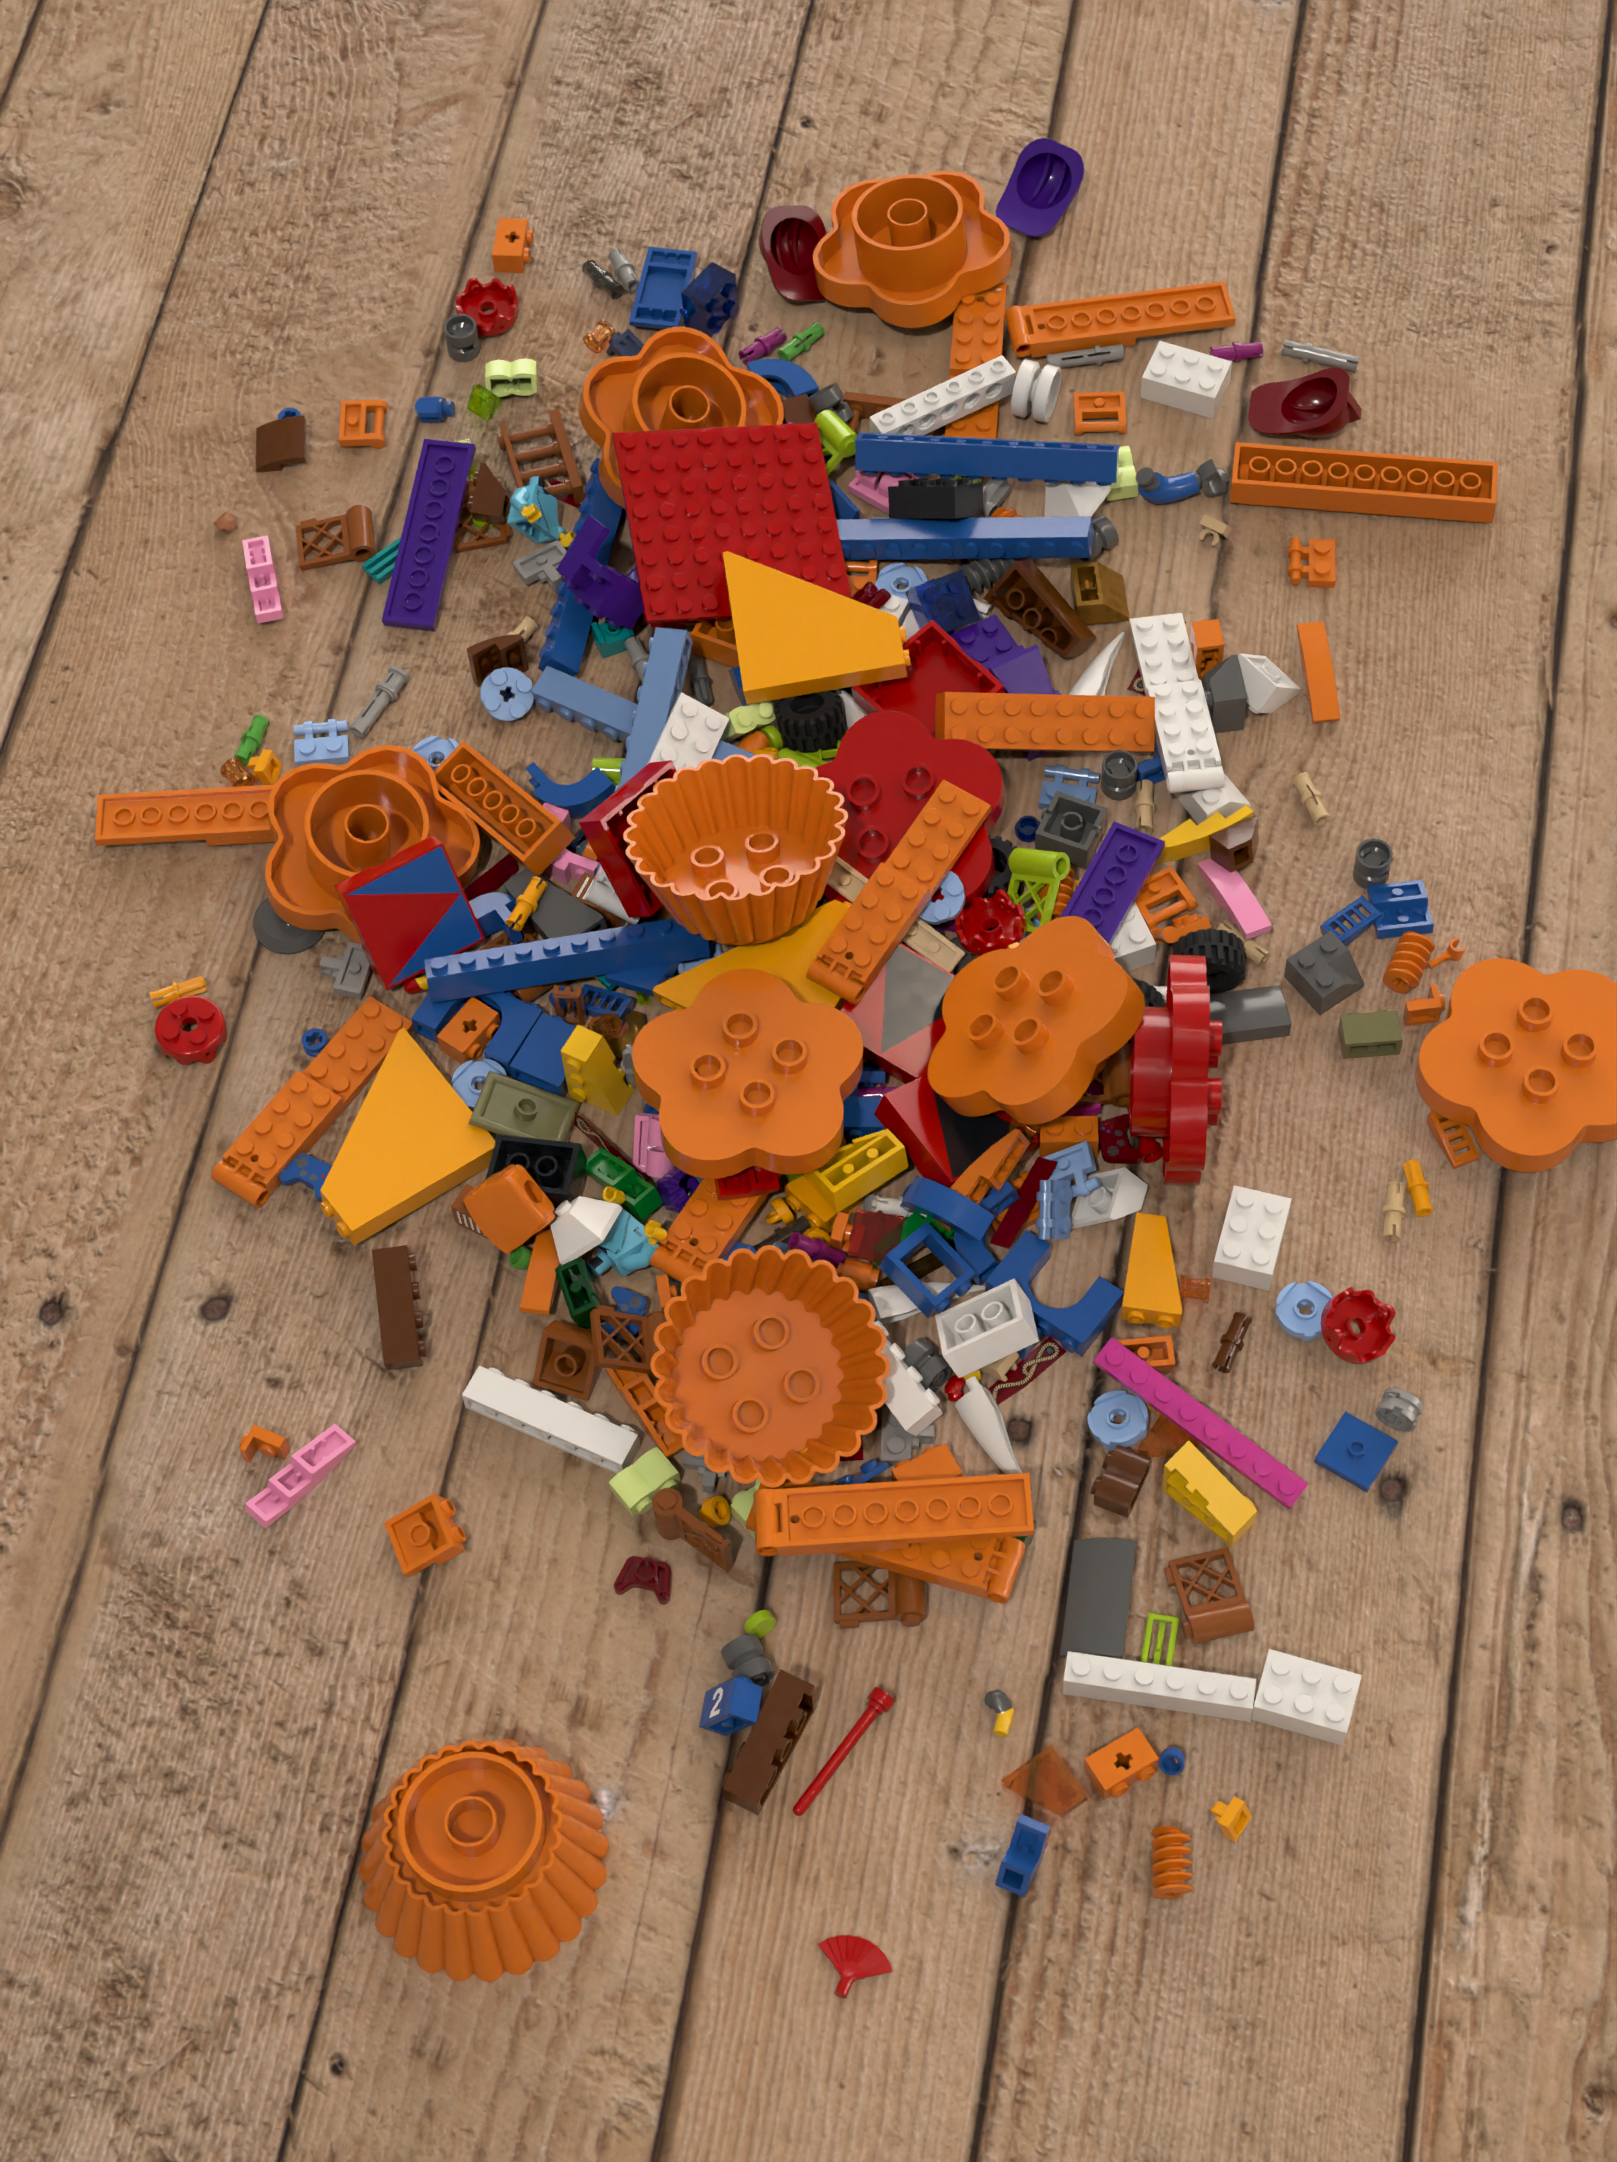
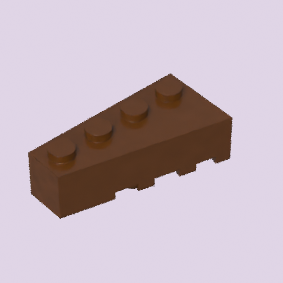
M1032 560L1015 561L983 598L987 602L999 607L1000 611L1006 616H1011L1018 621L1025 630L1033 632L1039 637V640L1064 658L1081 656L1097 638Z
M407 1245L373 1249L372 1257L384 1366L387 1371L423 1366L422 1357H427L425 1339L420 1340L419 1328H424L422 1311H418L417 1300L421 1297L419 1283L415 1282V1271H417L416 1254L411 1253Z
M780 1669L757 1717V1723L752 1725L746 1742H743L738 1750L737 1761L733 1769H729L722 1780L721 1786L724 1787L723 1791L726 1800L759 1816L817 1708L815 1686Z

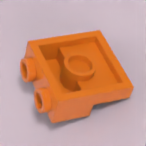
M433 1493L384 1522L403 1575L411 1577L433 1563L442 1565L465 1551L463 1542L467 1538L463 1529L459 1525H455L452 1516L456 1515V1509L449 1499Z

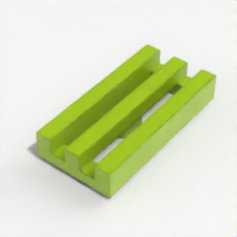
M1148 1612L1141 1662L1147 1663L1153 1622L1157 1621L1160 1623L1153 1664H1160L1165 1626L1168 1623L1172 1624L1165 1666L1172 1667L1179 1618Z

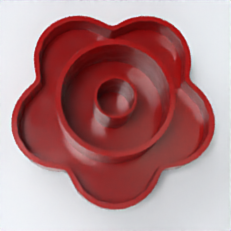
M878 711L866 715L855 722L843 736L834 760L815 767L818 771V778L824 777L833 781V792L843 795L844 804L842 809L848 813V819L844 827L845 836L837 856L867 879H870L880 863L885 864L944 779L990 804L992 809L950 870L962 882L965 893L963 908H969L975 897L984 896L994 876L995 861L988 833L999 819L1005 801L1004 783L996 760L985 748L974 742L963 739L934 738L921 722L902 712ZM826 885L824 894L828 903L833 900L844 903V901L851 903L829 885ZM937 889L932 896V902L935 903L937 899H944V896L941 894L942 890Z
M1169 955L1166 1007L1145 1006L1142 1021L1131 1037L1130 1137H1163L1164 1185H1200L1201 1171H1204L1207 1125L1217 1126L1218 1114H1221L1222 1081L1221 1078H1208V1068H1218V1057L1222 1053V1020H1210L1206 957L1201 955Z

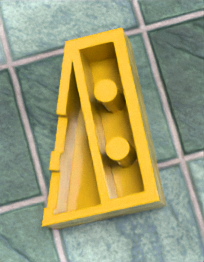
M577 1025L560 1051L568 1093L578 1102L585 1101L619 1116L635 1089L631 1084L627 1085L624 1082L623 1077L625 1073L622 1068L617 1069L613 1061L616 1057L603 1035Z
M888 1129L853 1139L852 1144L840 1147L825 1165L816 1170L803 1173V1175L835 1212L838 1213V1211L841 1212L907 1169L908 1162L905 1146Z
M1189 1440L1164 1465L1162 1490L1230 1547L1255 1523L1257 1510L1253 1502L1243 1496Z

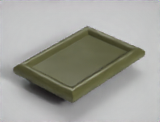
M489 1071L469 1125L500 1135L567 1142L575 1119V1112L577 1113L580 1102Z

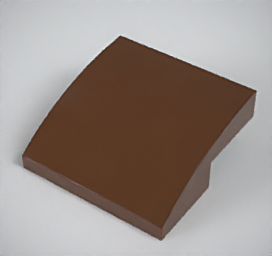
M304 415L275 420L256 428L257 473L282 471V464L306 463V420Z
M521 634L491 638L467 648L472 679L478 687L494 670L505 667L517 669L522 673L529 670L524 639Z

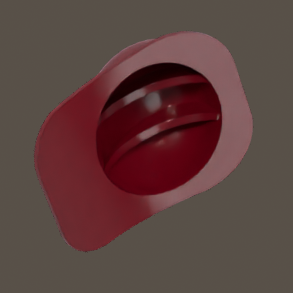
M776 206L770 209L763 218L759 234L760 252L767 264L774 288L781 296L791 301L826 300L817 287L813 263L814 250L819 241L826 235V230L819 214L807 206Z
M1333 367L1301 378L1267 383L1255 388L1250 396L1248 421L1256 431L1266 435L1296 433L1305 437L1320 438L1336 434L1345 428L1348 423L1360 420L1362 409L1349 392V374L1342 368Z

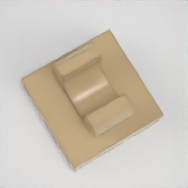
M1205 514L1199 523L1205 528L1201 531L1199 539L1204 542L1208 535L1213 534L1214 540L1211 543L1213 547H1217L1220 544V536L1228 539L1232 531L1227 524Z
M1017 1352L1012 1353L980 1368V1370L993 1375L995 1379L1006 1382L1008 1379L1005 1373L1009 1369L1014 1371L1017 1369L1015 1361L1019 1358Z

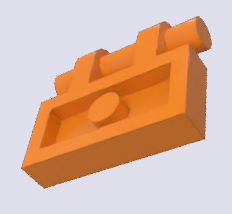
M1292 537L1288 546L1290 564L1287 567L1290 583L1298 585L1301 582V578L1308 579V587L1335 588V539H1309L1308 547H1303L1299 537ZM1301 560H1308V566H1303Z

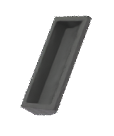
M1279 985L1210 994V1020H1222V1045L1290 1035V1017Z
M1123 1539L1074 1540L1060 1658H1067V1653L1070 1651L1123 1659L1136 1541Z

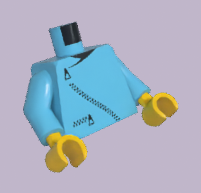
M531 477L529 485L517 488L510 498L511 508L507 524L535 544L558 540L563 547H569L570 543L574 540L575 534L572 531L567 533L559 525L556 498L544 490V478Z
M612 1186L605 1187L603 1199L606 1202L619 1205L624 1203L626 1196L623 1191L616 1190ZM622 1209L604 1241L594 1247L598 1255L587 1264L598 1277L610 1267L620 1276H627L635 1270L646 1268L650 1265L651 1257L659 1246L657 1241H663L667 1236V1232L661 1228V1223L650 1220L646 1226H643L626 1210Z

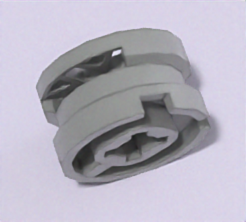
M1388 1388L1384 1391L1382 1402L1378 1404L1375 1415L1383 1424L1392 1429L1411 1432L1415 1429L1418 1421L1416 1417L1422 1413L1424 1406L1413 1394L1402 1389Z

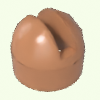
M228 510L219 516L213 524L220 532L229 533L234 530L236 521Z

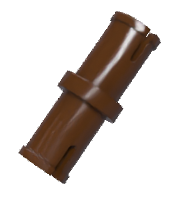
M1235 1312L1233 1314V1319L1226 1334L1221 1336V1346L1212 1363L1214 1369L1220 1366L1218 1368L1219 1372L1230 1373L1238 1351L1243 1349V1339L1252 1322L1250 1317L1244 1320L1246 1315L1243 1313Z

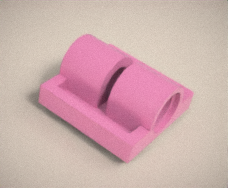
M856 470V477L848 485V492L889 514L888 487L898 486L899 480H913L920 477L914 476V473L893 476L889 475L888 472L878 471L876 474H864L862 471Z
M636 1113L633 1165L640 1172H646L648 1176L663 1178L665 1174L676 1166L668 1159L662 1147L659 1114Z

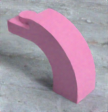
M544 802L543 807L562 821L570 830L572 825L569 811ZM565 848L545 870L555 880L568 885L572 877L579 881L584 872L596 876L599 862L574 854Z

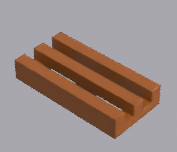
M554 985L552 995L556 1015L568 1024L586 1025L587 1013L582 988L576 987V991L572 992L570 986H565L564 991H560V986ZM562 999H566L569 1017H565ZM573 1000H575V1002H576V1008H577L578 1018H576V1012H575V1007H574V1002H573Z

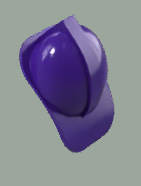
M1048 138L1036 139L1029 143L1017 159L1010 180L997 204L996 217L1003 221L1007 227L1031 237L1042 236L1051 231L1080 189L1084 177V162L1080 154L1076 150Z

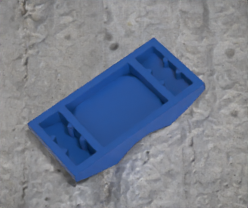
M648 247L629 325L658 329L681 327L685 318L688 295L693 286L698 256L696 251Z

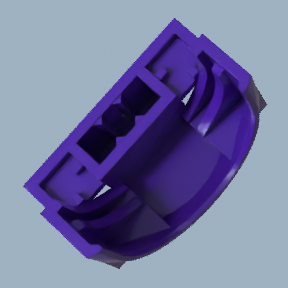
M588 515L556 571L564 576L562 581L576 595L574 600L586 608L589 605L588 611L599 619H602L604 616L607 617L605 620L618 629L622 625L631 630L644 611L636 567L627 575H624L606 564L604 566L595 559L601 545L611 530L593 516Z

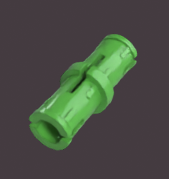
M814 322L802 333H796L789 343L777 351L779 358L790 362L791 359L801 352L808 351L810 345L825 334L823 327L818 322ZM804 338H807L805 342H803L801 345L795 348V345H797Z
M255 715L247 732L242 734L240 746L233 756L236 764L246 767L256 749L261 747L263 735L270 725L266 717Z

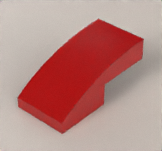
M751 1166L732 1176L714 1179L718 1200L753 1197L774 1192L780 1188L778 1174L758 1166Z

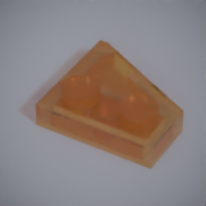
M1160 1415L1139 1445L1138 1453L1145 1456L1171 1459L1188 1440L1197 1449L1198 1442L1163 1415Z
M1051 1745L1001 1780L1006 1788L1062 1818L1088 1800L1084 1791Z

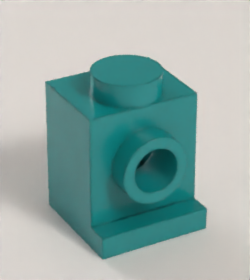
M596 622L591 623L593 640L602 659L627 651L624 643L628 638L634 636L633 629L629 630L622 625L618 629L608 622L598 625Z

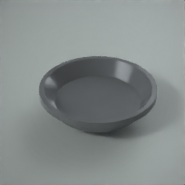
M268 897L259 905L253 918V929L257 940L263 947L278 954L290 955L304 952L316 945L326 932V930L301 929L287 923L275 913Z

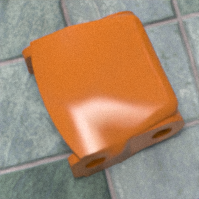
M511 1164L502 1171L491 1175L473 1188L463 1199L469 1214L479 1229L505 1254L522 1245L555 1218L553 1203L521 1165Z

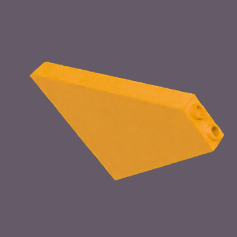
M723 552L742 686L747 705L907 677L906 666H911L909 650H903L902 643L907 642L905 627H899L897 616L734 553Z
M833 900L816 908L812 913L805 915L802 923L794 926L791 930L777 938L757 944L739 945L655 986L653 989L655 1000L672 1010L686 1009L693 1005L701 989L716 976L735 969H757L770 973L783 981L800 1002L824 1004L841 1010L846 1000L807 979L806 974L812 962L817 959V953L852 904L846 901L841 903Z
M404 1027L398 1031L320 1190L322 1199L320 1208L327 1218L332 1217L334 1219L336 1229L343 1239L347 1237L354 1246L489 1167L496 1142L488 1131L469 1125L473 1112Z

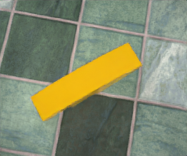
M1246 804L1226 819L1219 812L1199 825L1188 819L1160 838V840L1165 841V847L1156 864L1176 861L1209 850L1210 835L1252 817L1254 811Z

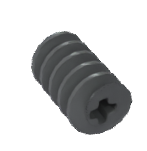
M1015 558L978 559V562L971 561L969 566L961 565L959 575L966 592L972 594V589H974L977 594H981V585L986 590H991L990 581L996 584L1000 577L1014 564Z

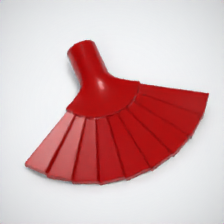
M837 1935L818 1943L820 1949L840 1975V1980L835 1990V1995L840 1998H847L854 1981L892 1973L890 1962L885 1954L869 1940L859 1936Z

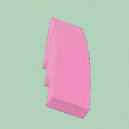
M268 535L242 540L257 623L283 619Z
M1211 858L1197 863V868L1219 908H1224L1232 924H1237L1245 940L1271 931L1272 925L1237 871L1230 873L1211 860Z
M336 1424L332 1425L291 1456V1463L268 1480V1487L245 1503V1511L266 1529L316 1487L356 1445V1441Z

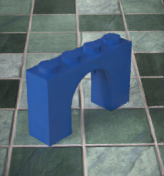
M507 991L473 996L498 1012L502 1020L498 1031L484 1050L485 1059L496 1061L504 1068L506 1075L512 1077L510 1064L543 1013V1010L532 1002L526 1003L517 999L512 993ZM428 993L411 1018L414 1032L438 1043L437 1035L471 997L431 1003L430 993Z
M1026 1230L985 1281V1292L1015 1279L1030 1300L1035 1325L1042 1330V1335L1045 1337L1051 1336L1059 1341L1066 1351L1070 1353L1076 1352L1083 1357L1122 1307L1124 1291L1099 1276L1083 1298L1070 1307L1055 1309L1039 1303L1031 1294L1029 1286L1049 1261L1051 1245Z

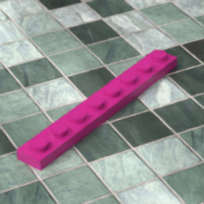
M1110 1338L1093 1360L1094 1365L1288 1510H1290L1307 1487V1482L1114 1338Z

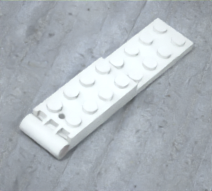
M1182 613L1129 619L1130 632L1146 697H1155V738L1168 793L1223 788L1224 772L1221 766V757L1202 682L1198 679Z
M681 692L647 765L651 762L672 760L676 770L684 767L696 768L700 762L712 758L729 718ZM600 865L585 900L633 925L637 924L640 917H628Z

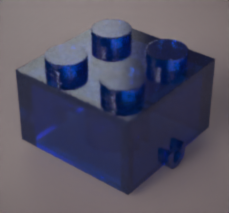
M711 262L681 292L683 307L679 311L684 316L685 327L696 329L712 337L722 329L730 317L736 315L739 309L736 274Z
M962 569L940 578L926 581L905 592L919 629L933 620L946 633L951 635L955 633L954 631L981 620Z

